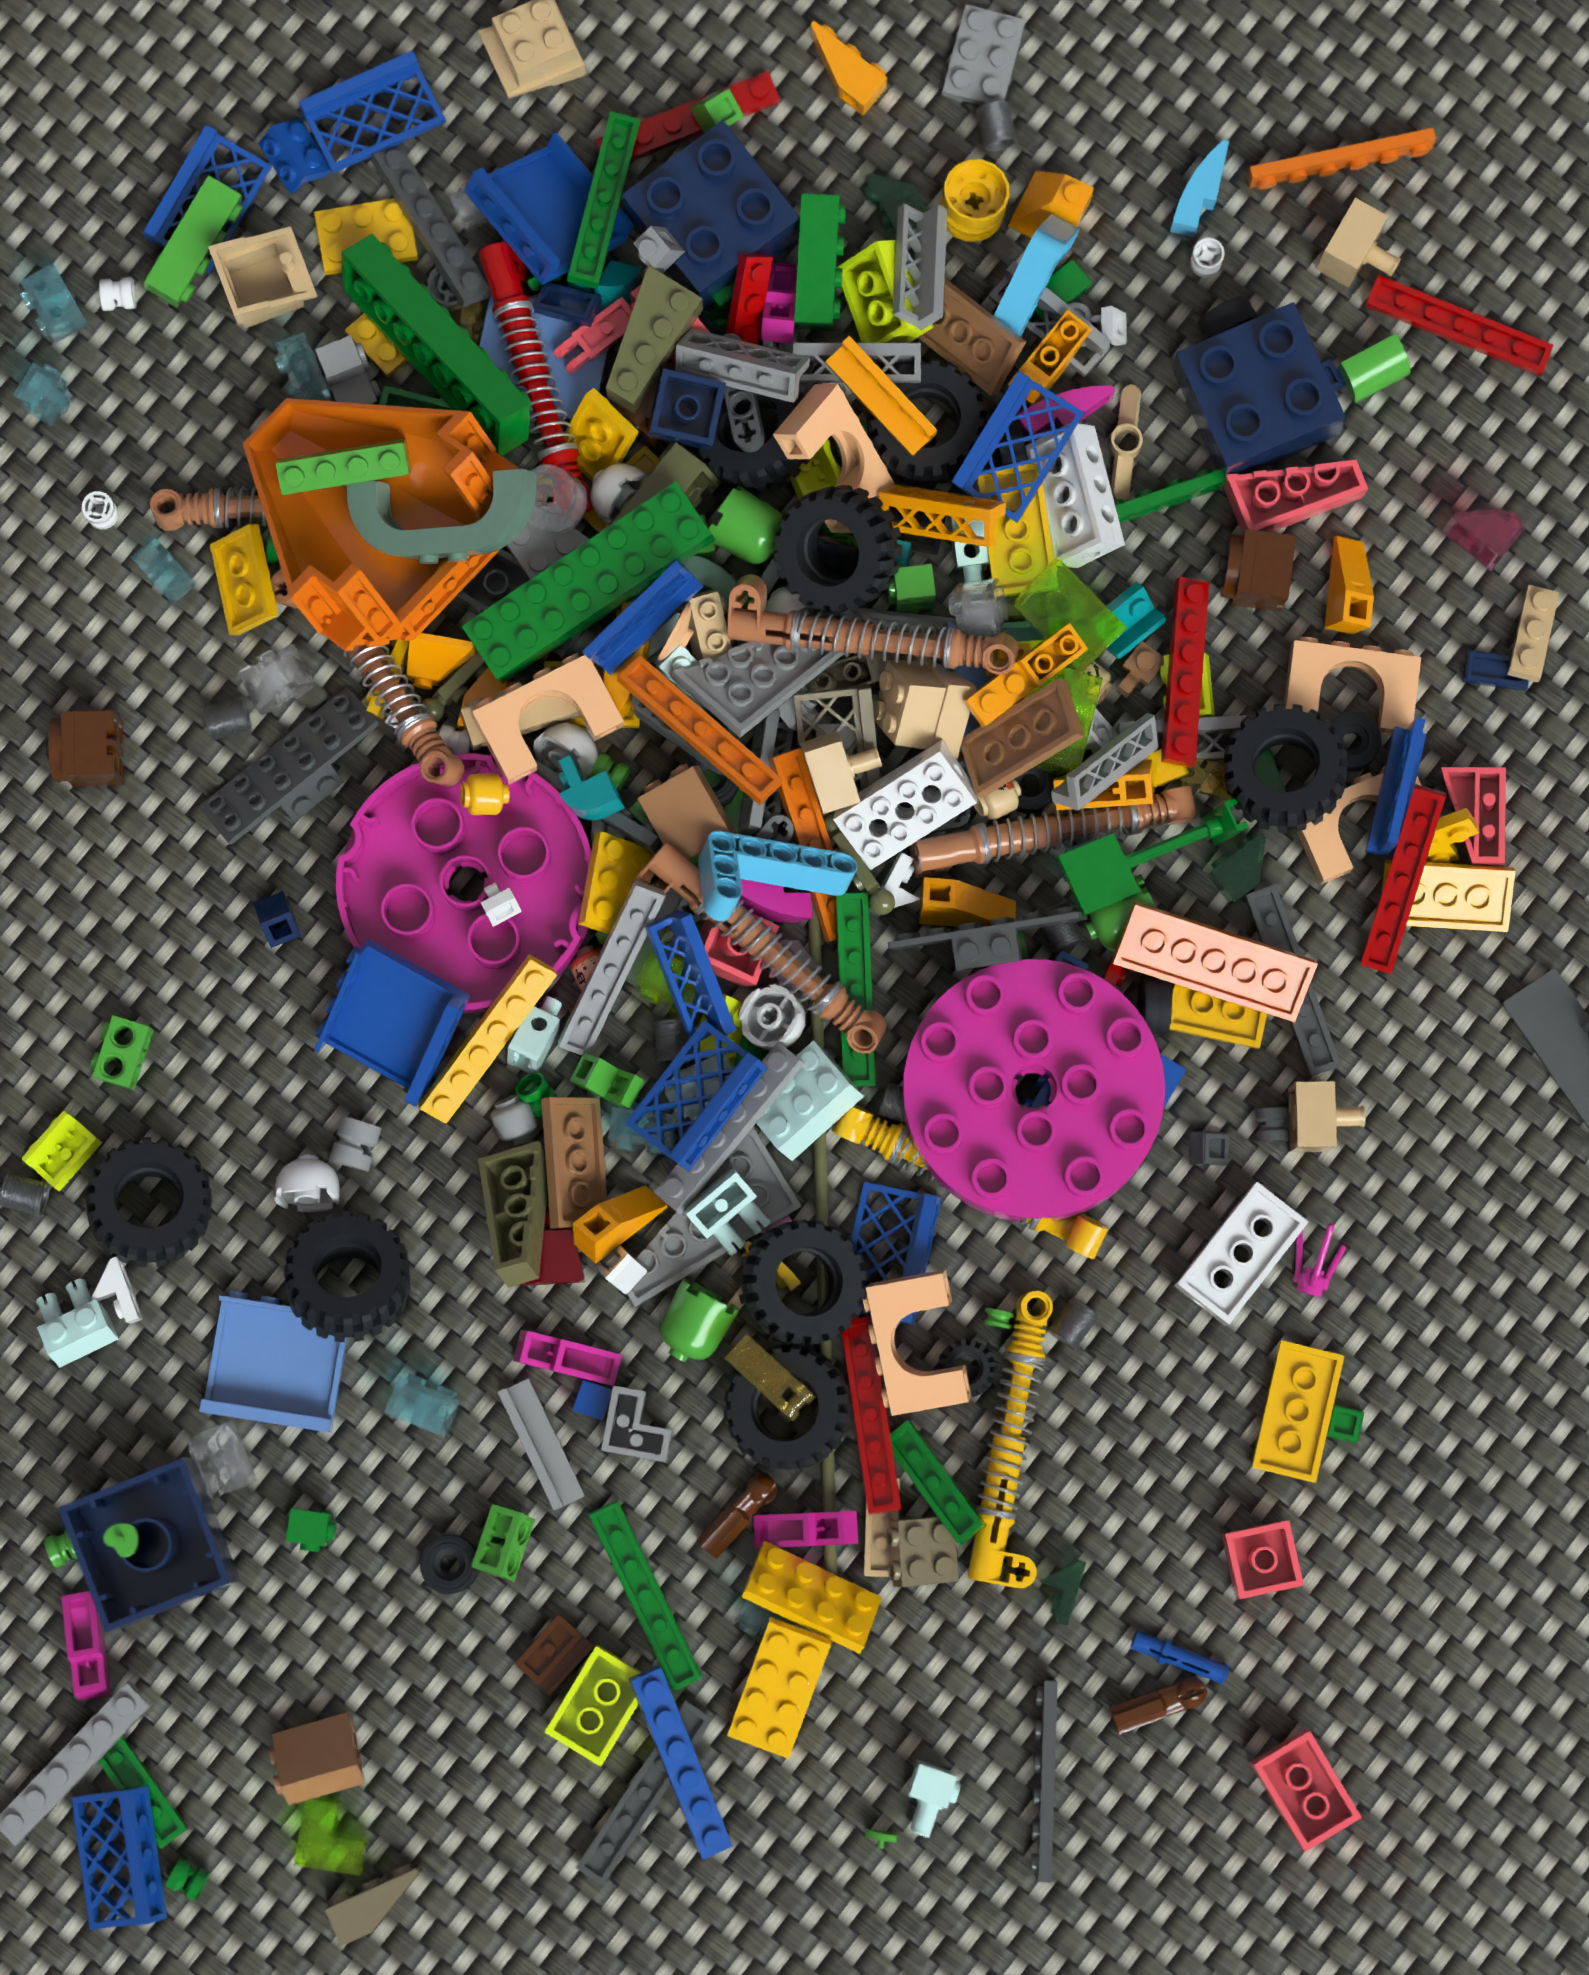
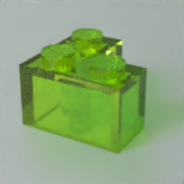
M652 949L636 980L637 989L641 994L640 997L654 1005L661 1001L671 1006L669 1009L670 1013L680 1017L655 952ZM673 958L670 964L672 972L681 975L684 967L682 962ZM686 982L681 995L684 1002L692 1005L696 990L694 985Z
M317 1797L304 1802L294 1865L352 1875L363 1873L369 1839L337 1834L341 1800Z

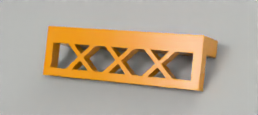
M850 336L825 361V364L912 457L936 435L937 429Z
M894 484L879 492V499L883 502L881 506L883 511L889 510V506L896 507L904 517L899 523L891 522L893 528L899 527L901 533L991 547L995 545V520L1006 514V502L898 484ZM918 511H922L932 523L927 527H922L914 518V515ZM946 515L951 516L959 525L955 532L949 531L941 520ZM973 520L984 522V537L977 536L969 526Z

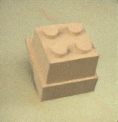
M531 0L493 17L491 27L478 30L508 98L550 85L562 84L586 75L585 65L555 0Z
M291 227L248 238L241 237L208 247L238 325L243 324L245 328L305 307L304 300L318 297Z
M916 655L912 656L910 664L904 660H899L897 663L895 660H887L885 671L881 673L879 679L880 691L878 699L873 703L875 723L894 745L926 750L942 739L953 756L958 758L970 710L964 703V700L971 696L977 687L956 672L945 669L937 662L936 666L933 667V660L929 657L924 656L922 666L920 665L921 656Z

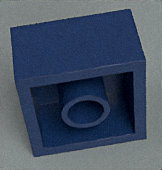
M663 368L659 373L646 436L709 450L713 446L726 383Z

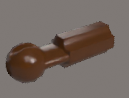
M765 1473L756 1474L749 1478L743 1494L733 1504H729L696 1541L710 1555L717 1559L750 1523L749 1519L762 1505L774 1501L777 1494V1483Z
M1187 1676L1179 1682L1113 1705L1109 1709L1120 1735L1181 1711L1198 1708L1206 1700L1207 1689L1204 1682L1198 1677Z

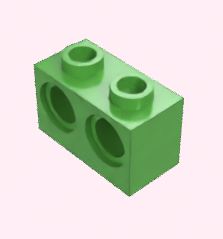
M932 564L900 567L898 573L892 576L893 582L887 589L889 605L895 604L896 612L933 609L936 591Z
M112 1015L111 1021L105 1022L100 1039L104 1040L101 1051L94 1054L90 1070L94 1071L92 1077L134 1091L154 1030L149 1026ZM124 1029H131L133 1033L131 1042L127 1045H120L118 1042L119 1033ZM116 1059L121 1060L123 1064L122 1071L116 1076H110L108 1073L109 1063Z
M492 1504L471 1567L515 1582L535 1519L521 1512Z

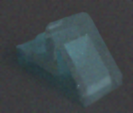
M155 537L130 557L172 605L196 585L193 579L172 557L171 553Z

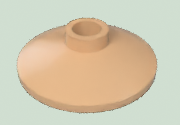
M687 602L657 658L661 661L666 658L679 645L685 648L694 632L688 628L691 618V603Z

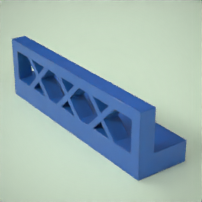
M677 910L645 926L688 1039L695 1032L693 1021L697 1011L704 1013L708 1023L725 1036L736 1031L692 914ZM670 924L673 937L670 945L667 946L661 943L657 931ZM674 953L681 955L685 962L681 975L673 973L670 967ZM686 982L694 985L696 990L692 1005L684 1002L681 995ZM707 1032L705 1036L702 1038V1040L706 1039L712 1034Z

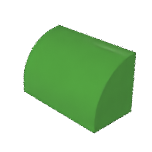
M1394 334L1341 362L1338 371L1343 377L1346 389L1354 403H1357L1410 375V364L1397 334Z

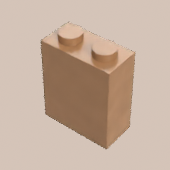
M686 763L670 772L673 778L663 784L660 779L652 782L643 788L645 794L637 798L662 843L668 842L688 860L701 853L711 832L725 831L737 833L699 765L689 768Z
M348 1712L272 1734L274 1748L269 1749V1756L273 1768L277 1767L278 1774L273 1775L274 1786L278 1795L283 1793L288 1806L365 1784L357 1733Z

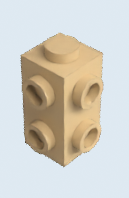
M719 591L698 593L688 601L691 603V618L688 628L694 631L689 641L693 657L697 661L707 657L714 659L727 654L732 645H734V640L728 639V627L724 616L727 613V606L723 596L719 595Z

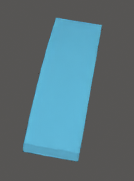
M1221 141L1195 170L1179 200L1170 232L1194 237L1201 209H1214L1229 141Z

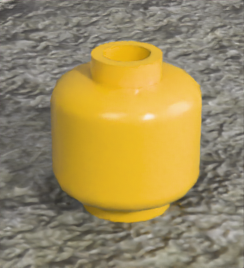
M495 773L470 774L466 782H462L460 786L462 808H467L471 815H497L501 812L503 804L509 802L508 784H503L500 776Z

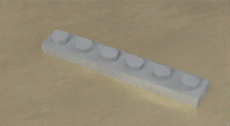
M634 880L558 1039V1047L583 1055L584 1052L590 1054L647 936L645 926L653 923L666 897L665 890Z
M779 1042L762 1061L767 1070L691 1170L688 1172L677 1164L654 1192L680 1215L805 1064Z
M131 1681L126 1682L0 1814V1831L14 1846L18 1845L153 1705Z

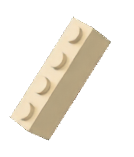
M504 690L496 693L494 700L504 696ZM556 696L540 697L529 703L521 713L519 718L520 733L524 735L553 724L580 717V714L565 699ZM483 698L465 703L466 708L461 709L460 713L472 751L487 747L472 718V711L476 710L475 705L482 701Z

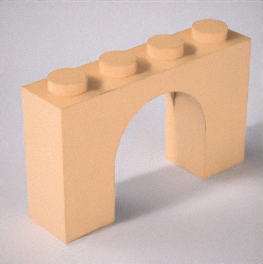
M815 384L773 434L787 459H811L825 441L832 436L840 448L842 457L841 474L835 487L851 485L853 490L857 488L867 490L869 492L868 498L875 496L879 498L880 491L894 484L886 465L880 459L872 441L868 438L859 422V418L853 412L845 398L844 392L838 384ZM833 519L824 521L831 533H852L839 521Z
M1300 637L1299 640H1294L1290 647L1283 703L1284 709H1292L1293 704L1303 705L1302 711L1305 713H1309L1311 709L1318 712L1321 684L1324 677L1335 669L1353 667L1371 676L1378 687L1380 704L1377 726L1381 734L1392 736L1395 727L1407 729L1412 723L1415 714L1421 657L1413 656V652L1408 650H1395L1394 653L1381 652V647L1371 645L1363 646L1362 649L1351 648L1349 643L1342 641H1332L1331 645L1318 643L1319 640L1312 637Z
M578 653L573 654L561 662L563 666L553 671L550 668L543 669L533 675L534 681L524 686L521 682H518L505 689L504 696L496 700L493 697H488L475 705L476 710L472 711V718L508 785L537 771V764L519 729L521 713L535 699L545 696H556L570 702L580 714L593 741L623 727L624 721L592 660L586 655L580 657Z
M1370 772L1354 779L1355 785L1344 789L1341 799L1337 800L1336 808L1331 814L1325 813L1323 821L1317 825L1309 822L1306 824L1305 830L1297 832L1320 885L1348 874L1353 869V865L1339 835V817L1342 810L1353 802L1361 800L1377 802L1383 773L1373 777ZM1417 776V779H1416V783H1415V784L1421 785V783H1420V781H1419V779H1418V776Z
M946 1269L869 1283L866 1287L867 1297L866 1300L863 1299V1305L866 1312H871L873 1324L869 1325V1335L872 1344H877L879 1356L875 1357V1364L878 1376H884L886 1388L882 1389V1399L884 1407H890L891 1416L969 1402L972 1396L965 1365L934 1371L917 1370L902 1360L895 1346V1330L902 1318L913 1312L945 1307L951 1304L952 1297Z

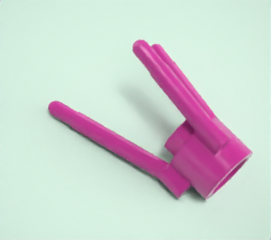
M1329 1224L1315 1267H1306L1305 1272H1302L1303 1230L1296 1238L1295 1273L1292 1280L1298 1283L1296 1291L1320 1298L1323 1290L1327 1291L1330 1279L1346 1250V1246L1341 1245L1326 1273L1321 1271L1333 1233V1224Z

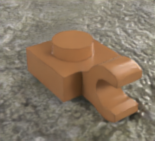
M1141 641L1122 666V669L1129 674L1120 683L1117 692L1127 699L1139 681L1148 687L1160 671L1161 665H1164V657Z

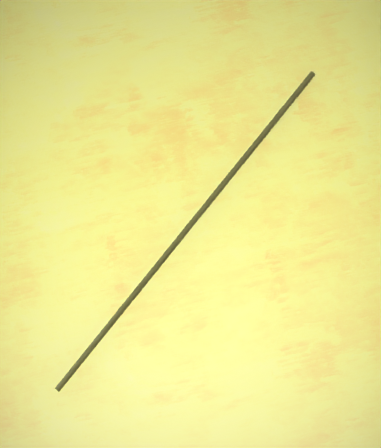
M808 683L805 685L806 693L811 692ZM814 728L804 738L805 741L816 738V730ZM811 897L813 918L808 919L809 955L816 964L822 966L821 925ZM822 971L818 974V976H819L821 979H822ZM810 1010L811 1042L814 1040L824 1049L823 1018L820 1019L818 1016H815V1013H812V1010ZM825 1131L814 1141L815 1220L823 1221L826 1226H829ZM816 1257L819 1309L828 1296L829 1276L824 1264ZM831 1340L820 1342L819 1353L832 1361ZM833 1450L828 1454L829 1457L822 1461L823 1512H836L835 1460ZM824 1545V1570L837 1575V1545Z

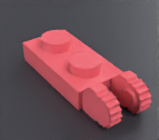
M623 297L619 298L595 316L591 327L582 325L571 333L572 336L553 351L556 358L560 359L570 353L577 345L582 349L583 352L567 364L565 369L569 374L575 373L578 369L585 366L589 360L593 361L623 339L632 313L631 307Z

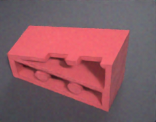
M1441 767V775L1453 812L1467 808L1477 822L1479 834L1463 841L1470 864L1505 867L1506 767Z

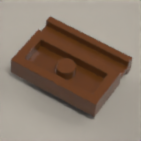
M559 1614L515 1664L550 1696L591 1651L594 1645Z

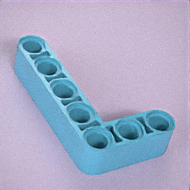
M1053 214L1037 228L993 315L1020 337L1056 265L1068 253L1080 228Z
M713 831L709 834L698 857L703 908L705 913L714 920H728L742 895L741 879L840 896L847 891L858 869V864L853 857L841 852L725 831Z

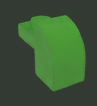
M584 1052L569 1081L614 1105L630 1109L633 1102L639 1097L640 1088L645 1080L635 1074L618 1069L599 1057Z

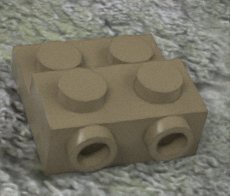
M938 1517L889 1520L886 1541L888 1547L891 1548V1561L888 1564V1573L893 1581V1586L911 1587L959 1582L956 1541Z

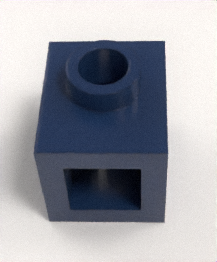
M284 891L254 902L259 923L271 948L301 936L295 915Z

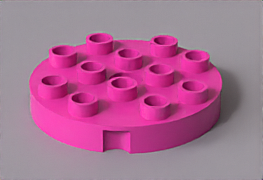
M452 754L458 756L464 765L463 777L456 785L447 787L427 781L421 774L419 762L392 776L367 798L350 823L353 831L346 845L344 855L338 856L336 895L341 920L353 947L357 946L360 948L368 938L470 994L471 996L462 1014L485 1013L529 954L556 969L557 976L555 979L574 959L589 930L588 927L579 925V918L591 848L577 815L562 800L559 792L534 772L508 785L509 802L503 804L499 814L471 815L467 808H462L460 800L461 783L466 782L470 774L495 773L500 776L503 784L507 783L498 765L493 761L492 756ZM444 763L440 767V774L444 771ZM459 866L472 867L480 873L486 872L487 878L484 879V888L493 883H496L500 892L510 888L522 912L493 927L481 905V902L489 898L484 888L477 897L478 900L474 902L471 900H459L453 894L447 895L446 890L450 889L449 881L452 874Z
M1023 959L1018 962L993 965L965 977L952 986L936 1001L920 1023L909 1048L903 1076L904 1116L907 1129L919 1157L929 1172L946 1190L970 1207L988 1215L1018 1222L1022 1218L1039 1219L1051 1217L1053 1221L1069 1218L1094 1208L1114 1195L1135 1174L1150 1151L1159 1130L1165 1102V1079L1160 1052L1152 1032L1136 1007L1119 990L1099 976L1077 966L1043 959ZM1035 1073L1049 1077L1048 1082L1051 1088V1095L1048 1101L1051 1104L1047 1107L1042 1105L1037 1108L1020 1106L1017 1103L1019 1100L1015 1093V1087L1018 1082L1016 1077L1018 1075L1023 1077L1026 1074Z

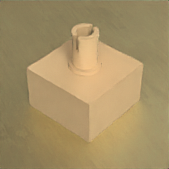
M1355 198L1327 245L1316 270L1348 288L1361 266L1366 263L1371 264L1391 277L1401 258L1376 246V241L1389 216Z
M837 731L800 743L823 814L860 803L853 779L856 778L855 774L876 767H882L877 747L851 756L848 753L845 754Z
M1335 1081L1295 1082L1288 1088L1290 1152H1329L1337 1147L1336 1126H1365L1366 1115L1364 1106L1336 1107Z

